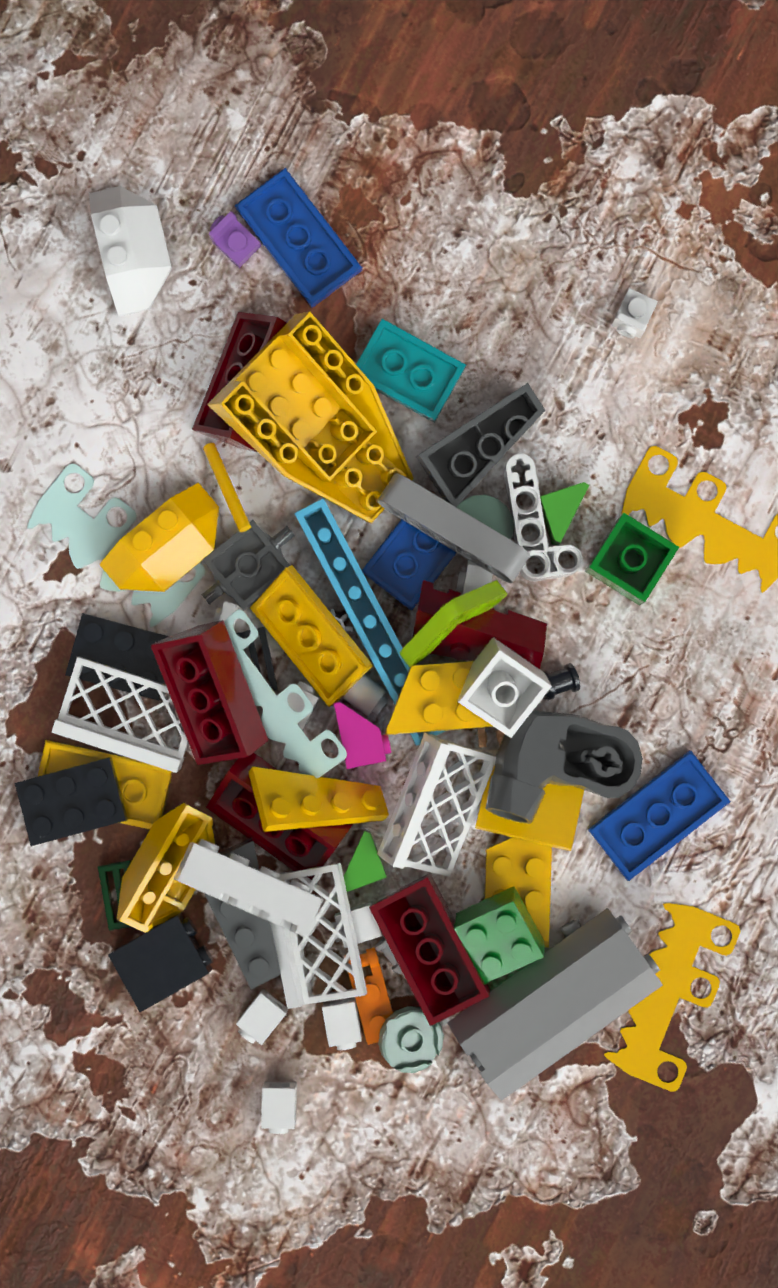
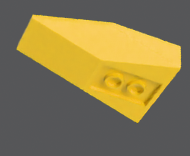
M311 312L295 314L207 404L284 477L368 523H372L383 512L384 508L377 500L395 473L401 474L410 480L414 478L374 385Z

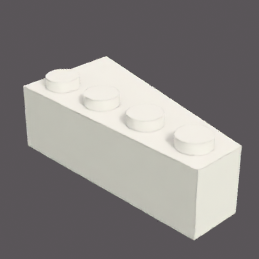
M203 839L200 840L199 845L190 842L174 880L304 937L308 936L323 901L322 898L308 893L310 887L295 880H292L290 884L278 880L279 873L263 866L260 871L248 867L250 860L237 854L231 853L229 858L217 853L220 847Z

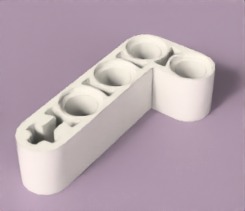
M526 454L513 455L506 464L504 477L509 509L513 517L514 541L528 551L530 554L529 558H538L543 564V570L539 574L529 572L526 563L520 573L528 581H542L573 575L583 563L581 551L573 545L548 547L534 461ZM516 464H520L522 469L527 468L523 475L524 486L518 487L520 483L518 473L512 472ZM522 494L530 496L533 501V507L528 510L520 509L517 506L516 498ZM526 526L534 527L538 532V539L533 542L524 540L521 535V529ZM561 553H569L574 557L575 565L573 568L565 569L561 567L558 562V557Z

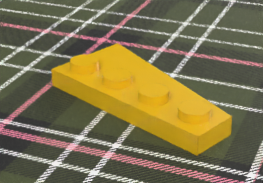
M253 766L249 771L264 832L385 821L389 816L381 786L326 777L316 779L312 775Z

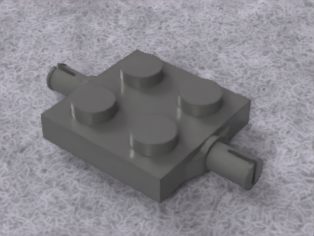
M251 520L249 522L251 525L249 530L236 532L205 557L203 561L212 571L216 581L213 586L201 594L210 605L225 593L234 598L243 611L250 607L286 567L290 566L283 557L280 548L295 537L290 528L286 525L279 533L271 537L264 533L254 520Z

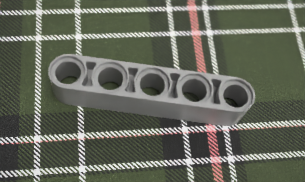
M395 473L377 500L390 513L505 582L513 583L530 557L528 551L517 543L401 474Z

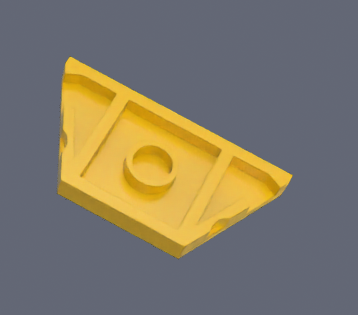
M474 661L411 666L390 721L385 729V735L494 727L458 703L459 695Z
M511 837L486 848L484 900L515 886L544 939V947L549 948L552 847Z

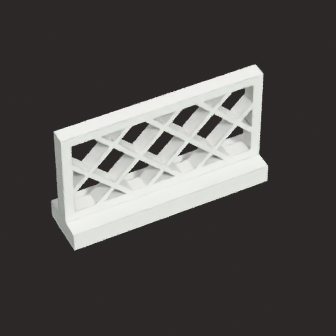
M80 656L77 657L52 733L175 773L182 767L188 745V740L180 724L181 722L170 705L172 699H167L164 693H169L166 684ZM83 666L95 669L101 681L86 690L79 678ZM102 672L113 676L109 677L108 679H105ZM120 677L126 679L132 692L116 700L108 682ZM133 682L144 686L139 689H136ZM103 685L111 703L96 710L88 692ZM76 686H78L80 693L74 695ZM150 687L158 691L163 702L147 710L139 692ZM134 695L143 713L127 720L118 703ZM83 696L91 711L90 714L82 718L68 714L72 700ZM165 705L174 723L158 730L149 713ZM111 706H114L122 721L121 724L113 728L104 726L98 713ZM93 716L94 719H95V721H96V723H95V722H92V721H88V720H86V719H88V718H90V717ZM145 716L153 733L141 738L134 735L129 723ZM124 726L127 733L119 731L117 729ZM176 726L182 737L179 749L166 746L160 733ZM155 736L158 743L150 741L148 739Z
M424 733L377 855L392 867L403 869L406 866L450 877L495 765L496 756ZM449 752H456L459 762L446 769L445 762ZM478 759L484 760L480 772L472 776L468 765ZM462 770L466 780L453 788L449 777ZM443 781L447 792L433 799L432 795L436 785ZM469 788L471 795L468 802L459 806L456 796ZM450 800L454 810L441 818L437 807ZM432 812L435 822L421 829L420 825L424 815ZM457 818L459 822L457 830L447 836L444 826ZM439 830L442 840L429 848L425 838ZM420 842L423 852L412 859L408 858L412 846ZM445 848L447 855L443 865H436L432 856Z
M341 863L279 873L278 880L290 884V879L298 878L310 887L308 893L311 894L314 890L326 899V902L315 917L308 936H302V941L299 934L270 922L287 1009L368 994ZM333 872L335 887L329 894L317 883L323 873ZM315 875L312 880L307 877ZM331 904L341 912L342 919L338 926H335L323 917ZM319 923L333 932L326 945L312 936ZM337 937L345 941L348 946V953L344 959L330 949ZM307 942H310L322 951L314 964L304 956L303 949ZM326 955L340 965L332 978L318 968ZM344 969L354 976L356 989L347 990L337 982ZM314 974L328 984L322 994L312 995L310 980ZM332 988H334L337 992L330 991L332 990Z

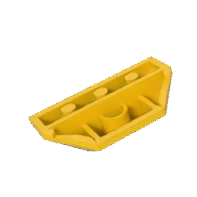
M198 482L169 498L122 537L99 565L120 590L165 592L214 551L219 506Z
M183 803L154 822L122 877L117 913L119 921L146 933L152 930L153 926L161 924L184 911L196 889L174 880V877L190 842L199 845L200 840L203 839L215 845L211 816Z

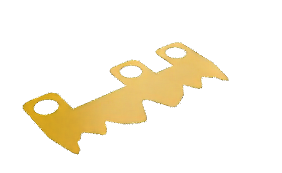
M657 446L650 447L627 488L621 514L624 512L629 515L632 511L644 509L649 526H653L664 519L667 535L672 543L679 546V548L685 546L697 536L703 535L705 563L724 564L738 558L739 574L757 569L762 579L761 592H765L778 578V539L775 535V529L778 525V514L774 517L764 538H761L715 513L727 488L722 480L706 472H700L696 475L685 497L667 488L666 486L678 465V460L676 456ZM662 455L668 460L669 468L665 474L655 475L649 470L648 462L651 457ZM706 480L713 482L717 487V495L711 501H704L697 494L698 485Z
M664 903V908L672 914L671 917L675 926L658 933L667 947L649 954L660 968L656 975L663 986L628 1010L636 1027L620 1029L627 1047L619 1050L617 1053L607 1052L604 1056L627 1074L674 1092L681 1085L687 1069L686 1062L659 1049L678 1000L681 998L707 1008L712 1005L720 985L717 976L692 966L699 947L702 946L725 956L730 955L738 940L740 928L733 922L693 906ZM721 925L729 928L732 934L730 943L723 947L715 945L711 940L712 930ZM700 977L707 979L711 984L710 994L703 999L694 997L690 990L693 980ZM666 1061L673 1062L678 1068L677 1078L670 1083L661 1081L657 1074L659 1065Z

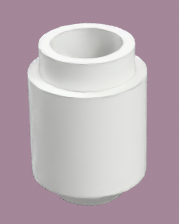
M365 674L343 698L367 717L372 712L378 715L388 701L384 697L387 690Z

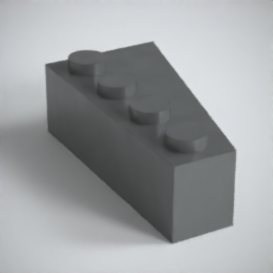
M527 383L418 454L416 458L442 498L457 507L493 466L501 460L515 442L545 412V408L529 383Z
M252 837L219 853L228 858L231 853L237 854L250 860L248 867L260 871ZM204 893L250 989L281 975L270 922Z

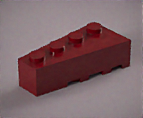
M423 580L413 637L445 604L461 596L462 593L451 589L445 593L433 589L434 583ZM491 608L458 624L430 654L450 657L456 660L475 661L490 640L495 638L540 669L544 655L547 623L511 610L502 613Z

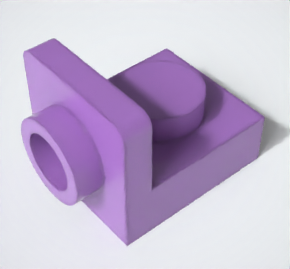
M232 211L226 216H219L210 227L209 236L212 243L238 268L261 247L260 241L237 220L236 215Z

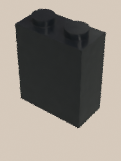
M179 913L108 954L140 1013L212 971L210 964L213 963V958L205 945L199 946L194 937L198 932L189 916L184 918L182 913Z

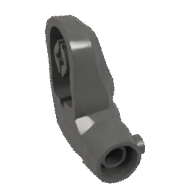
M532 711L512 738L504 734L496 755L494 773L490 780L486 810L505 819L531 824L545 795L543 788L547 784L575 786L605 798H620L634 788L641 775L643 758L639 743L628 730L617 726L604 725L575 714Z

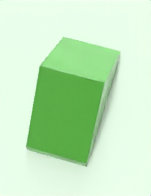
M583 482L540 496L543 518L552 544L558 546L561 543L589 484Z
M366 829L344 874L347 892L387 878L381 858L377 855L378 850L373 836Z

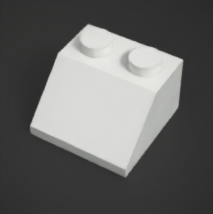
M492 638L473 662L459 695L458 703L512 738L552 685L543 671L495 638Z

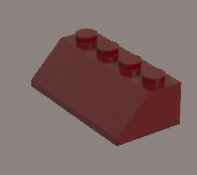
M238 312L192 430L234 447L257 452L207 404L287 322L276 316Z
M223 620L198 625L151 645L197 765L248 757L269 741Z
M254 752L248 757L238 758L227 772L206 808L247 838L252 837L254 843L293 871L324 866L353 824L264 832L249 771L252 766L277 769ZM315 875L307 877L312 880Z
M431 873L401 887L369 907L430 1026L490 996L491 989L488 983L484 984L454 929L455 919Z

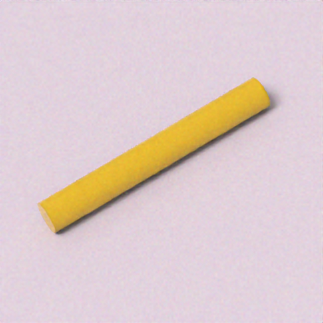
M208 443L203 447V450L239 532H245L251 528L249 520L215 443Z

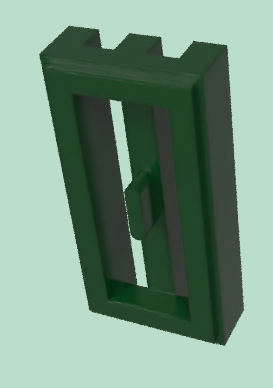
M131 860L97 866L109 931L132 927L123 922L116 923L107 871L113 872L119 905L122 882L120 869L124 868L126 872Z

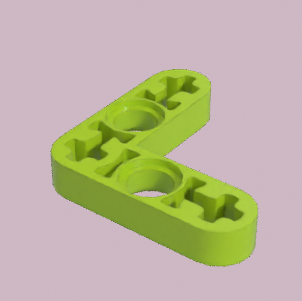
M495 580L451 600L400 651V656L409 667L418 664L458 624L490 610L500 603L508 593L498 580Z

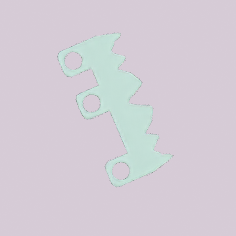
M69 464L38 501L27 529H32L38 524L50 523L52 525V540L54 542L69 537V554L74 566L78 569L97 560L104 559L135 522L137 515L121 499L111 498L94 519L77 505L93 487L94 479L78 465ZM71 473H78L84 478V488L78 493H70L65 489L64 480ZM113 507H121L127 513V521L121 527H112L107 522V513ZM201 563L195 566L196 574L191 581L181 582L179 580L165 592L134 590L132 605L151 604L153 615L150 620V628L172 614L205 574V568ZM103 570L100 588L115 592L125 591L120 590Z
M238 609L224 623L256 706L263 708L261 721L267 737L273 741L286 744L283 756L284 758L298 761L299 774L312 775L316 779L320 778L347 757V752L330 730L323 731L312 741L307 738L297 723L312 712V703L297 684H290L278 695L274 693L244 652V649L258 637V630L246 613ZM236 619H243L249 625L250 635L248 638H241L234 631L233 623ZM294 692L302 697L305 704L302 712H296L289 706L287 698L290 693ZM324 739H331L336 743L339 750L336 758H330L322 751L321 743Z

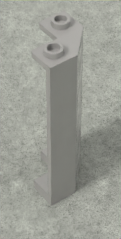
M608 908L546 951L543 958L528 964L493 989L489 997L473 1004L447 1022L467 1056L470 1055L473 1062L479 1068L485 1082L501 1101L663 986L656 975L660 968L649 954L645 957L642 956L628 936L632 929L621 915L615 918Z

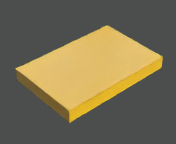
M493 767L482 795L475 828L571 851L584 790L575 786L547 784L543 788L545 795L533 822L526 824L512 821L486 810L490 780L494 773Z

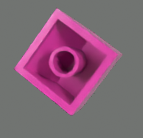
M341 702L334 703L341 742L347 752V757L345 758L347 769L385 762V754L391 753L388 735H381L379 727Z

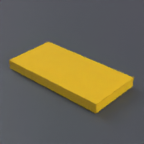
M293 565L286 567L250 607L328 707L337 703L373 666Z
M45 740L38 776L112 757L128 818L127 821L120 823L151 829L154 822L163 816L172 777L171 771L128 757Z

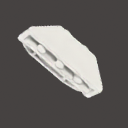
M121 186L89 193L94 230L106 279L118 316L121 317L150 310L154 299L172 269L157 205Z

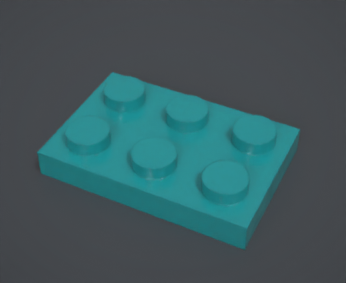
M381 319L356 364L374 385L376 391L434 423L466 368V364L384 319Z

